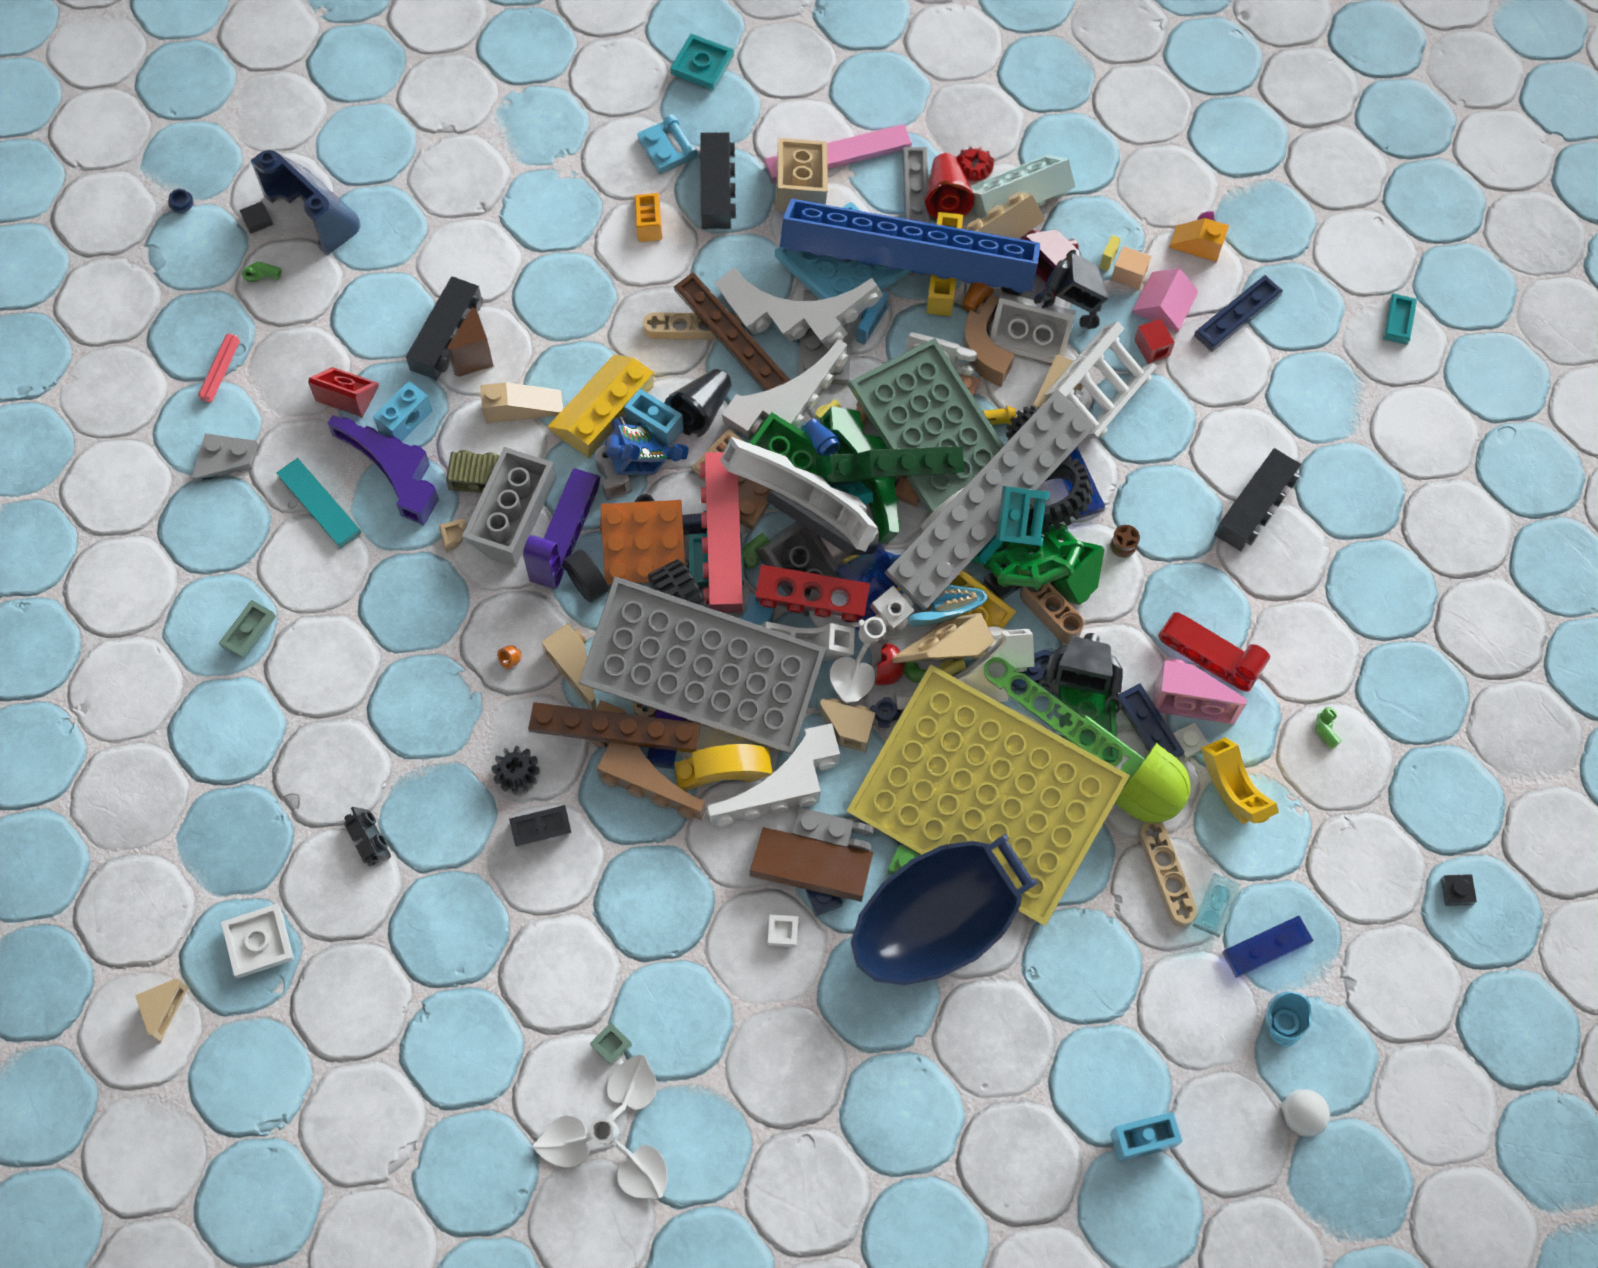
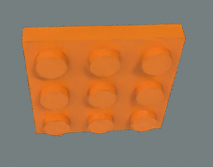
M682 500L600 504L604 577L608 585H612L615 576L634 583H649L648 574L676 559L685 564Z

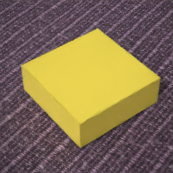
M1111 236L1103 252L1099 266L1100 269L1105 271L1110 269L1118 252L1121 241L1119 237Z

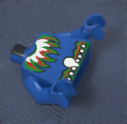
M624 416L617 417L611 423L614 430L606 439L605 453L611 458L617 475H655L668 459L672 461L687 459L688 446L683 444H674L673 448L662 446L644 425H629Z

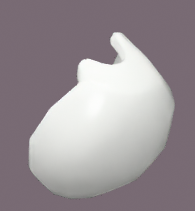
M1297 1089L1287 1094L1282 1103L1281 1109L1284 1113L1286 1125L1300 1136H1316L1322 1133L1330 1122V1112L1326 1101L1320 1094L1312 1090Z

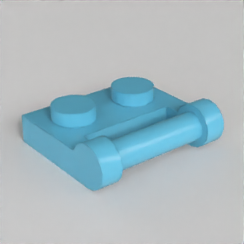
M670 115L663 122L637 133L638 141L659 174L687 163L698 155L696 147L689 143L678 126L679 121L674 115ZM671 131L682 148V152H676L665 133Z

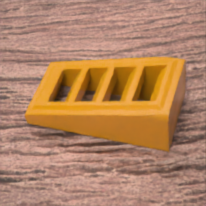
M659 193L634 195L638 241L662 240ZM652 204H655L654 206H644V207H640V206H642V205H652Z

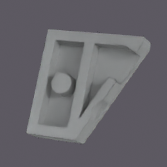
M205 433L192 474L193 481L200 483L203 482L202 478L216 474L218 477H222L234 471L241 472L252 469L259 446L257 441Z

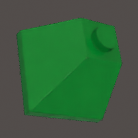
M1083 541L1081 542L1084 544V552L1079 555L1074 566V573L1070 577L1064 576L1050 582L1068 602L1078 605L1087 601L1090 595L1098 588L1104 556L1103 546ZM1062 554L1060 558L1066 560L1068 554ZM1051 568V569H1049V570H1047V571H1044V572H1042V573H1040V574L1046 573V572H1048V571H1050V570H1053V569H1055V568Z

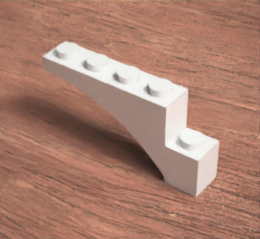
M838 339L828 353L814 366L783 385L746 396L736 394L722 413L723 423L749 439L753 433H757L764 420L773 412L799 429L805 419L803 415L807 409L812 410L819 400L818 394L822 388L827 389L833 381L834 376L832 374L837 367L841 369L848 359L847 344Z
M1029 629L1001 631V637L986 654L966 669L953 675V677L999 703L1008 701V695L1004 687L1000 690L985 678L984 666L990 658L1000 657L1016 668L1015 672H1023L1027 670V667H1034L1033 633ZM992 663L988 668V672L992 677L999 678L1004 674V667L1000 663ZM916 689L894 692L897 709H902V712L904 711Z
M832 723L805 729L804 739L790 758L777 771L758 785L728 800L708 805L710 825L726 826L733 823V820L745 818L746 820H752L760 817L762 813L771 811L774 814L783 813L789 807L798 805L803 808L810 807L816 804V801H820L821 790L815 769L828 770L835 767V764H839L840 752Z

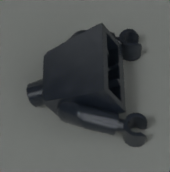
M1070 250L1066 254L1065 259L1057 262L1045 284V287H1047L1045 292L1036 294L1034 303L1038 304L1044 300L1042 308L1052 306L1055 301L1053 292H1055L1057 297L1089 312V315H1082L1080 317V327L1095 329L1100 324L1097 312L1101 311L1102 304L1109 299L1106 287L1097 265L1082 258L1079 250Z
M1087 633L1084 638L1073 637L1069 645L1061 646L1050 655L1043 674L1046 677L1044 681L1038 683L1039 686L1042 688L1048 687L1050 689L1049 693L1053 695L1052 682L1055 679V684L1105 696L1110 692V697L1105 701L1103 710L1107 713L1109 709L1108 703L1113 702L1117 706L1116 714L1122 708V701L1118 698V693H1121L1123 669L1117 658L1111 655V646L1100 642L1097 634Z

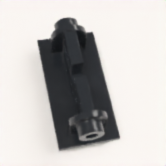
M351 807L353 813L344 817V826L352 841L356 842L360 838L363 839V841L355 846L363 863H367L370 867L379 862L378 857L391 858L392 856L387 848L389 846L388 842L379 833L375 825L376 818L367 809Z

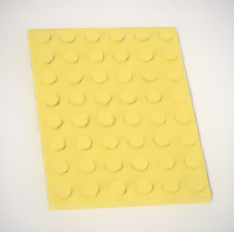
M930 664L846 811L921 855L941 845L978 841L990 844L1004 834H1007L1009 837L1007 841L1031 878H1035L1038 882L1034 887L1021 894L1022 899L1018 911L1046 926L1130 775ZM995 847L992 849L1015 887L1018 889L1023 886L999 848Z

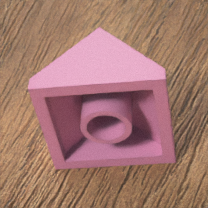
M1181 268L1152 272L1132 313L1150 321L1162 319L1167 328L1179 332L1198 294V290Z

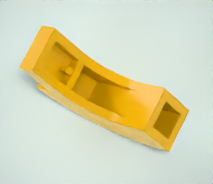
M1224 737L1201 747L1208 773L1226 807L1242 824L1249 821L1253 824L1263 823L1279 813L1277 803L1262 794L1252 783L1244 767L1239 745Z

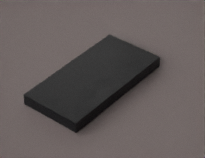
M776 491L770 492L766 499L768 503L849 556L873 554L879 546L872 541L866 551L856 549L843 533L799 503Z

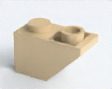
M821 699L820 715L826 724L832 723L838 745L866 753L874 725L875 712H871L865 706L857 705L852 707L845 705L838 699Z

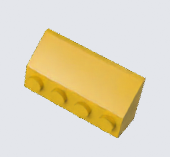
M612 355L548 425V429L589 459L613 432L612 421L620 416L625 417L624 406L639 389L648 393L653 388L654 372L634 357Z

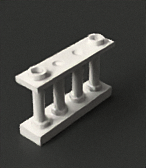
M1118 321L1103 326L1044 395L1048 399L1058 389L1095 425L1083 441L1102 437L1107 432V425L1139 387L1150 381L1152 378L1150 374L1157 367L1154 363L1140 367L1119 343L1118 336L1124 330V327ZM1111 348L1133 374L1126 384L1103 359L1105 357L1103 353L1107 349ZM1092 366H1096L1118 391L1111 401L1089 377L1090 373L1088 371ZM1081 383L1103 408V411L1096 419L1073 394V388L1077 384Z

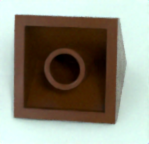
M471 308L447 347L454 375L458 377L494 366L488 340L475 308Z

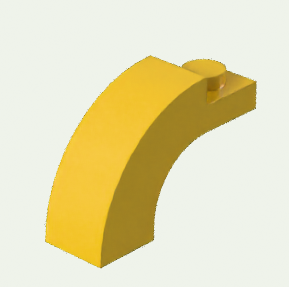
M750 744L721 745L692 752V757L675 763L677 785L684 791L721 780H742L750 783L773 774L769 748Z

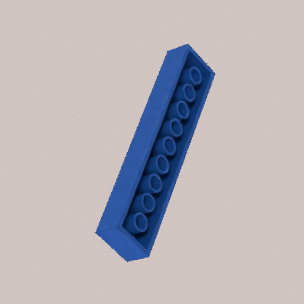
M791 199L783 217L779 247H784L792 252H811L815 256H834L842 261H861L865 265H884L892 270L906 269L911 270L915 274H934L942 279L956 278L961 279L965 283H984L992 288H1012V290L1022 293L1026 291L1032 292L1040 243Z

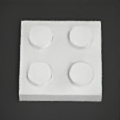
M279 904L221 922L233 973L237 979L294 960Z

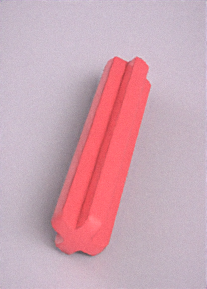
M230 333L225 335L198 393L200 400L208 403L213 401L240 343L236 335Z

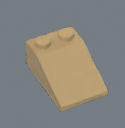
M778 138L775 211L786 212L791 199L826 205L828 193L827 142Z
M981 613L960 616L938 624L895 655L892 660L894 663L950 659L957 661L969 656L972 659H976L986 654V648L995 641Z

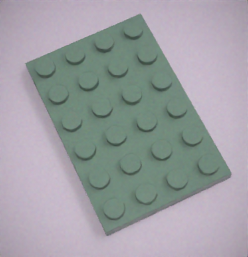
M935 338L848 383V387L888 449L963 447L965 472L906 477L929 515L949 497L963 489L1004 446Z

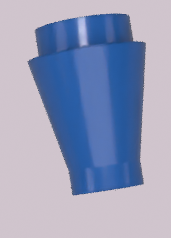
M816 418L809 420L805 424L804 429L808 433L818 455L824 457L833 455L840 448L838 436L819 423Z

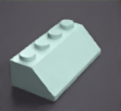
M1045 155L970 185L974 193L972 210L978 219H982L988 215V211L991 208L1004 205L1008 202V198L1017 192L1032 194L1038 206L1044 205L1049 198L1066 196L1069 190L1076 188L1069 159Z

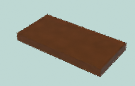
M763 827L749 876L862 902L873 852Z

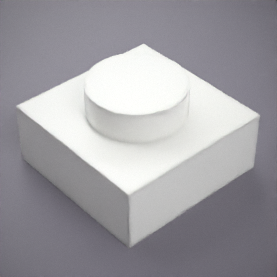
M1195 722L1173 733L1185 751L1183 756H1181L1184 761L1201 753V747L1209 744Z
M770 915L768 946L797 948L799 916Z

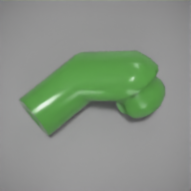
M255 262L242 271V277L248 282H256L264 277L279 280L282 274L280 267L263 262Z
M763 532L743 547V565L748 569H754L758 566L760 558L755 549L769 540Z

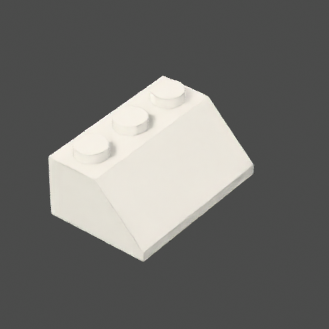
M1002 292L990 340L998 347L1013 354L1053 363L1056 355L1063 357L1065 355L1076 310L1056 305L1042 308L1044 302L1035 304L1032 299Z

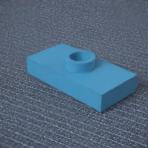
M881 290L883 296L879 298V301L874 306L863 310L860 318L861 322L857 327V342L863 345L866 344L885 314L889 304L888 292Z

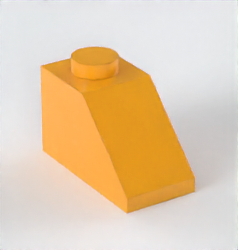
M1207 218L1176 225L1169 248L1217 262L1229 225Z

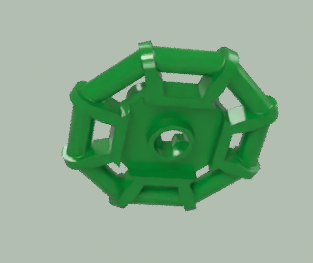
M1060 523L1061 529L1055 530L1054 525H1050V531H1043L1042 528L1041 535H1044L1041 536L1044 538L1043 546L1004 541L983 566L994 574L998 579V584L1003 587L1014 585L1034 587L1035 590H1039L1045 584L1064 576L1070 577L1074 573V566L1079 555L1084 552V544L1076 540L1068 531L1066 525ZM1031 526L1027 528L1026 536H1030ZM1062 554H1068L1066 560L1060 558ZM1006 563L1008 566L1003 569L1000 564ZM1051 568H1055V569H1053V570H1050V571H1048V572L1043 573V574L1040 575V573H1042V572H1044V571H1047V570H1049V569H1051Z

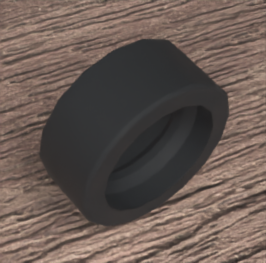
M579 549L563 559V565L569 578L588 602H594L609 591L608 584L600 569L583 549Z

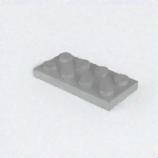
M804 290L803 301L820 300L810 290ZM852 322L846 323L843 326L848 333L842 340V342L847 344L848 359L841 369L837 367L832 374L834 378L831 384L848 385ZM809 328L805 335L800 338L798 376L814 366L832 348L827 349L812 328Z

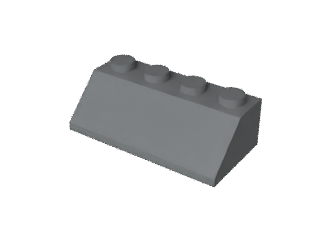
M503 447L462 535L463 540L490 559L516 567L523 553L526 541L532 533L556 480L553 462Z

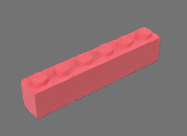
M724 452L705 453V462H700V479L706 478V487H701V503H706L707 512H701L702 528H707V537H702L703 554L708 553V563H703V579H709V588H704V600L706 604H710V609L722 613H743L738 475L728 472L720 462Z

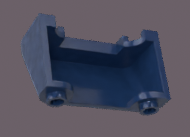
M265 150L250 160L263 195L267 200L273 203L276 201L275 198H284L290 204L300 197L305 202V213L313 221L319 237L318 247L327 256L360 230L361 226L357 214L309 169L273 150Z

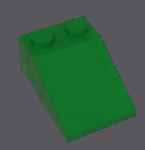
M773 412L770 413L749 443L786 456L794 467L817 475L815 458L823 457L817 454L808 434Z

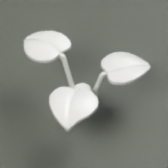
M811 589L808 601H816L820 597L815 589ZM838 593L831 597V601L836 606H843L846 603V598ZM809 611L810 618L817 628L826 626L829 623L852 628L860 627L859 638L864 645L856 661L848 656L841 657L832 664L829 672V679L833 689L841 701L845 703H852L862 699L874 685V668L867 663H861L870 645L876 644L882 638L883 641L896 645L902 651L932 629L929 626L913 627L908 624L901 631L896 628L890 632L885 627L884 622L877 617H871L865 622L860 620L859 622L846 623V621L841 620L842 616L831 615L830 618L815 616L814 611Z
M644 1055L634 1056L623 1062L612 1073L607 1084V1095L611 1101L622 1104L616 1111L609 1114L607 1119H596L590 1126L588 1136H586V1127L580 1119L574 1116H562L554 1120L546 1128L541 1137L534 1143V1150L542 1158L554 1165L572 1168L587 1160L589 1147L586 1142L593 1139L600 1144H612L629 1158L624 1160L618 1167L617 1181L621 1189L628 1195L636 1198H662L668 1179L667 1167L663 1156L658 1150L648 1145L638 1147L634 1154H632L617 1141L619 1129L616 1123L613 1122L626 1109L627 1105L632 1109L639 1110L647 1107L654 1100L657 1092V1082Z

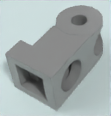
M603 445L595 451L597 470L605 477L601 482L603 493L608 501L632 491L628 475H617L611 458L605 453L606 445Z

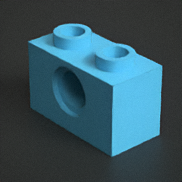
M408 381L373 416V419L380 434L387 437L391 435L403 441L433 410L428 395Z
M639 389L624 406L625 417L629 425H644L649 429L656 441L663 446L670 447L683 432L682 414L642 389Z
M1173 1112L1119 1125L1110 1132L1119 1163L1173 1149L1183 1142Z

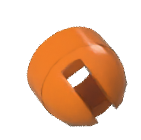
M509 645L499 649L497 657L504 668L510 669L520 663L522 654L514 645Z

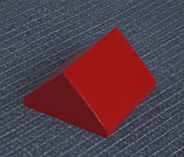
M334 367L311 376L308 380L316 402L362 418L379 387L377 382Z

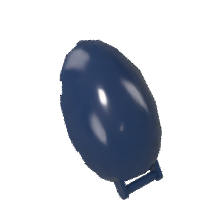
M1004 834L990 844L967 841L941 845L911 859L884 881L861 910L850 942L856 967L876 982L906 986L942 978L976 961L1006 933L1018 913L1022 899L1021 894L1038 884L1035 878H1031L1007 841L1009 839L1007 834ZM995 847L999 848L1023 885L1017 889L996 858L992 851Z

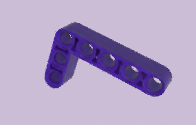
M574 468L568 478L544 538L534 535L528 537L523 551V558L530 582L552 589L558 588L565 572L563 559L573 553L599 489L600 475Z

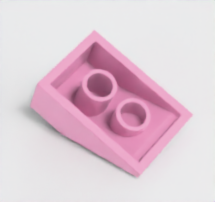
M1165 660L1155 681L1153 703L1159 713L1235 724L1247 701L1246 698L1196 666L1185 664L1182 660Z

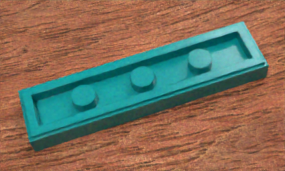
M296 458L276 472L278 478L339 548H342L361 534L358 526L299 458Z

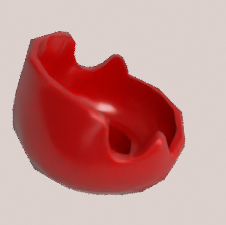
M886 643L882 645L880 651L881 661L877 664L875 686L895 684L904 674L905 663H894L892 660L895 655L901 652L894 644Z

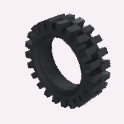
M1069 455L1045 480L1065 479L1070 481L1073 486L1071 492L1064 499L1045 506L1043 531H1050V525H1054L1055 530L1061 529L1060 522L1063 521L1066 526L1072 524L1070 517L1078 520L1081 517L1080 511L1085 513L1088 510L1087 504L1092 502L1093 490L1085 466L1080 464V461L1076 458L1072 460V457ZM1032 504L1029 507L1027 528L1032 526L1034 505Z

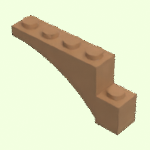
M600 700L596 708L599 711L626 714V710ZM590 740L592 744L598 747L605 748V746H608L597 767L601 782L613 788L616 786L625 788L628 794L636 798L644 796L651 799L652 803L660 808L667 809L670 807L675 809L679 815L686 819H702L706 811L705 801L685 792L670 782L645 757L639 746Z

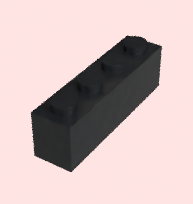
M730 132L700 133L701 229H731V219H736V204H731V198H736L735 183H731L730 178H735V163H730V157H735V142H730Z
M453 276L450 277L406 355L410 371L437 381L441 373L446 372L450 361L447 347L471 308L477 309L478 312L482 307L483 297L478 285Z
M1273 448L1220 521L1214 535L1242 552L1247 544L1252 546L1260 534L1257 531L1259 526L1265 527L1274 513L1270 512L1274 506L1280 507L1287 496L1284 493L1286 488L1292 489L1299 480L1300 475L1297 472L1301 463Z

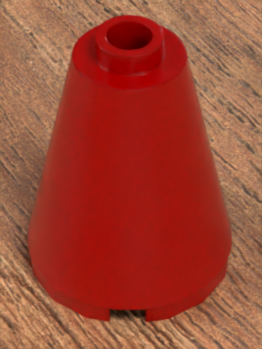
M949 153L939 154L933 159L924 203L929 215L935 219L938 218V212L960 214L964 217L971 211L974 205V193L957 159Z

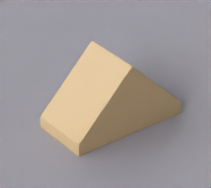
M173 979L135 995L147 1033L159 1042L162 1041L189 988L181 980Z

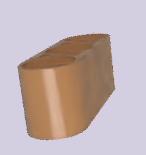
M1050 583L1041 586L1039 592H1031L1028 589L1029 587L1022 586L1020 598L1023 603L1059 641L1069 645L1073 637L1080 638L1084 626L1082 616ZM1053 606L1058 611L1052 612L1049 611L1046 607ZM1065 625H1071V626H1073L1076 630H1075V631H1069V630H1067L1064 626H1065Z

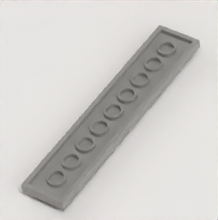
M1057 389L885 571V574L923 611L926 610L996 534L1002 486L1037 490L1091 432L1095 425Z

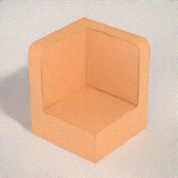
M1122 247L1111 279L1140 289L1152 256Z

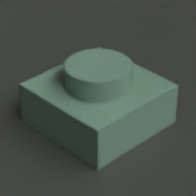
M610 1023L590 1042V1046L612 1066L632 1046V1043Z

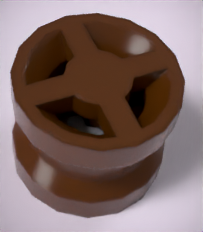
M1126 524L1117 527L1111 539L1110 547L1112 552L1123 558L1132 556L1140 541L1139 531L1135 527Z

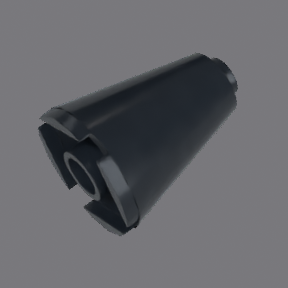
M713 369L671 393L665 399L666 405L682 414L684 434L690 436L694 433L698 434L697 437H701L709 430L732 387L730 376L723 370Z

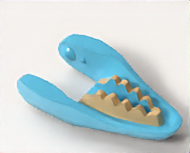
M949 584L931 603L933 612L913 614L908 618L909 624L913 627H921L946 622L980 607L987 600V595L985 591L977 588Z

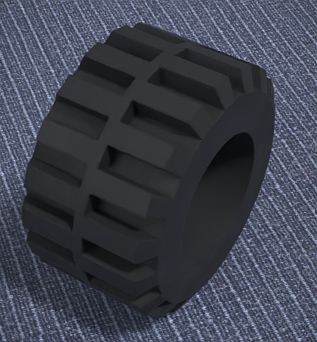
M679 559L648 574V582L651 589L707 607L693 576L686 565Z

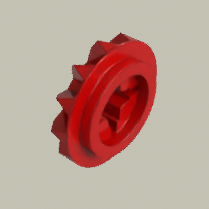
M971 146L967 150L962 149L960 154L956 156L967 180L981 181L988 178L993 172L994 158L990 156L989 151H983L981 146L978 149H973ZM974 159H978V163L972 168V162Z

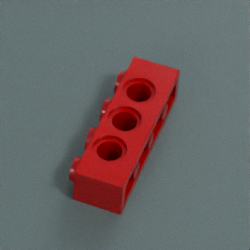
M761 565L755 601L760 602V606L775 609L776 605L786 606L787 611L794 613H803V610L814 611V615L818 617L830 618L831 615L842 616V621L857 622L858 619L863 620L870 583ZM782 584H787L792 588L793 592L791 595L783 597L778 594L777 588ZM808 589H815L820 597L816 601H808L804 596V592ZM834 594H842L846 598V603L843 606H836L832 603L831 597Z

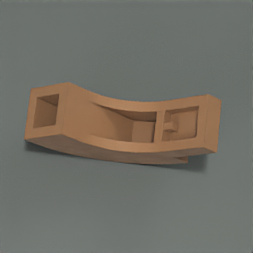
M990 295L986 303L982 302L977 313L969 311L965 324L963 347L977 353L976 360L969 362L970 365L974 366L975 372L985 380L1002 387L1012 369L1015 354L998 347L988 337L987 330L995 317L999 298Z

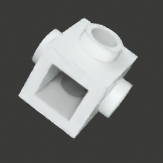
M894 586L870 606L876 614L875 617L881 619L890 632L896 628L900 631L909 624V616L915 611L912 608L914 606L912 600L905 593L900 594ZM891 609H895L897 613H893Z

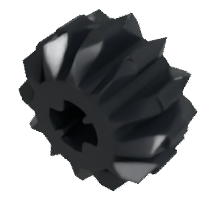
M516 745L511 753L507 748H504L505 756L496 755L495 761L497 764L491 767L492 773L496 774L493 778L495 784H501V789L504 792L511 788L512 793L515 795L518 793V788L521 787L523 791L528 792L527 784L536 785L537 779L535 775L540 774V768L536 766L538 763L537 757L531 756L528 748L520 752L519 746ZM515 767H520L517 769V773H512L515 771Z

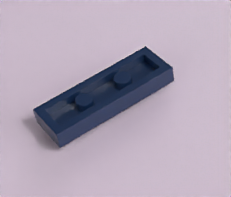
M1141 683L1118 694V698L1122 701V711L1148 751L1157 743L1176 759L1183 756L1185 751Z

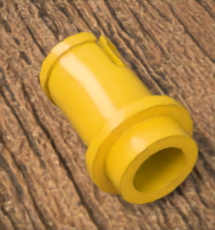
M1009 405L1002 409L983 410L991 425H1011V417L1016 418L1015 407H1010Z

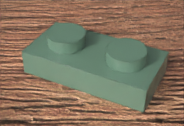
M251 600L220 640V646L244 660L275 619L274 612Z

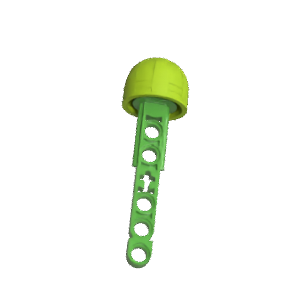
M993 657L985 663L984 675L990 683L1000 690L1004 687L1009 697L1069 742L1104 760L1102 757L1103 749L1106 747L1115 748L1118 752V759L1113 763H1109L1114 767L1122 761L1124 755L1129 758L1122 764L1120 770L1129 774L1130 777L1115 802L1127 814L1144 822L1159 823L1174 818L1183 810L1190 795V780L1185 767L1171 753H1168L1156 743L1145 758H1143L1087 715L1085 718L1081 717L1025 674L1015 672L1016 668L1000 657ZM992 663H1000L1004 667V674L1001 677L994 678L989 674L988 668ZM1021 679L1026 683L1027 690L1024 694L1017 695L1012 692L1011 683L1014 680ZM1039 696L1046 697L1050 702L1049 709L1044 712L1036 710L1033 705L1034 699ZM1055 704L1060 707L1056 711L1059 715L1065 716L1068 714L1071 716L1069 722L1072 725L1070 727L1067 725L1063 726V728L1059 727L1060 720L1054 715L1051 720L1046 718L1052 712ZM1083 730H1090L1094 733L1095 742L1092 745L1085 746L1080 742L1079 735Z

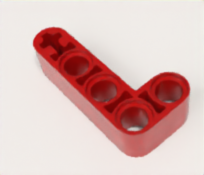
M1178 612L1171 614L1158 634L1162 643L1245 692H1249L1270 660V654L1261 646L1250 644L1243 651Z

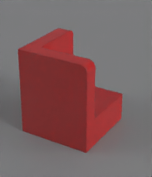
M1162 319L1138 326L1134 338L1147 364L1171 356L1175 344Z

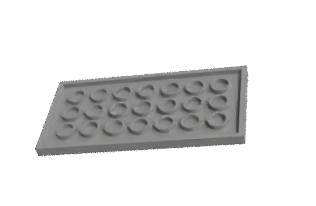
M615 576L579 684L788 754H793L826 648Z

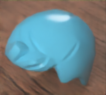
M1287 991L1274 996L1268 1002L1265 1017L1272 1040L1279 1043L1281 1047L1292 1046L1309 1029L1311 1025V1004L1305 995Z

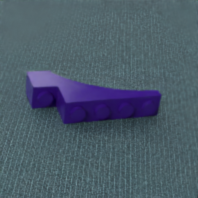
M332 415L327 423L332 436L350 444L374 462L387 477L399 499L396 505L400 515L425 525L439 501L434 485L426 480H422L430 466L426 451L417 445L410 446L402 443L397 437L391 435L387 437L379 434L372 427L366 426L364 428L347 417L339 418Z

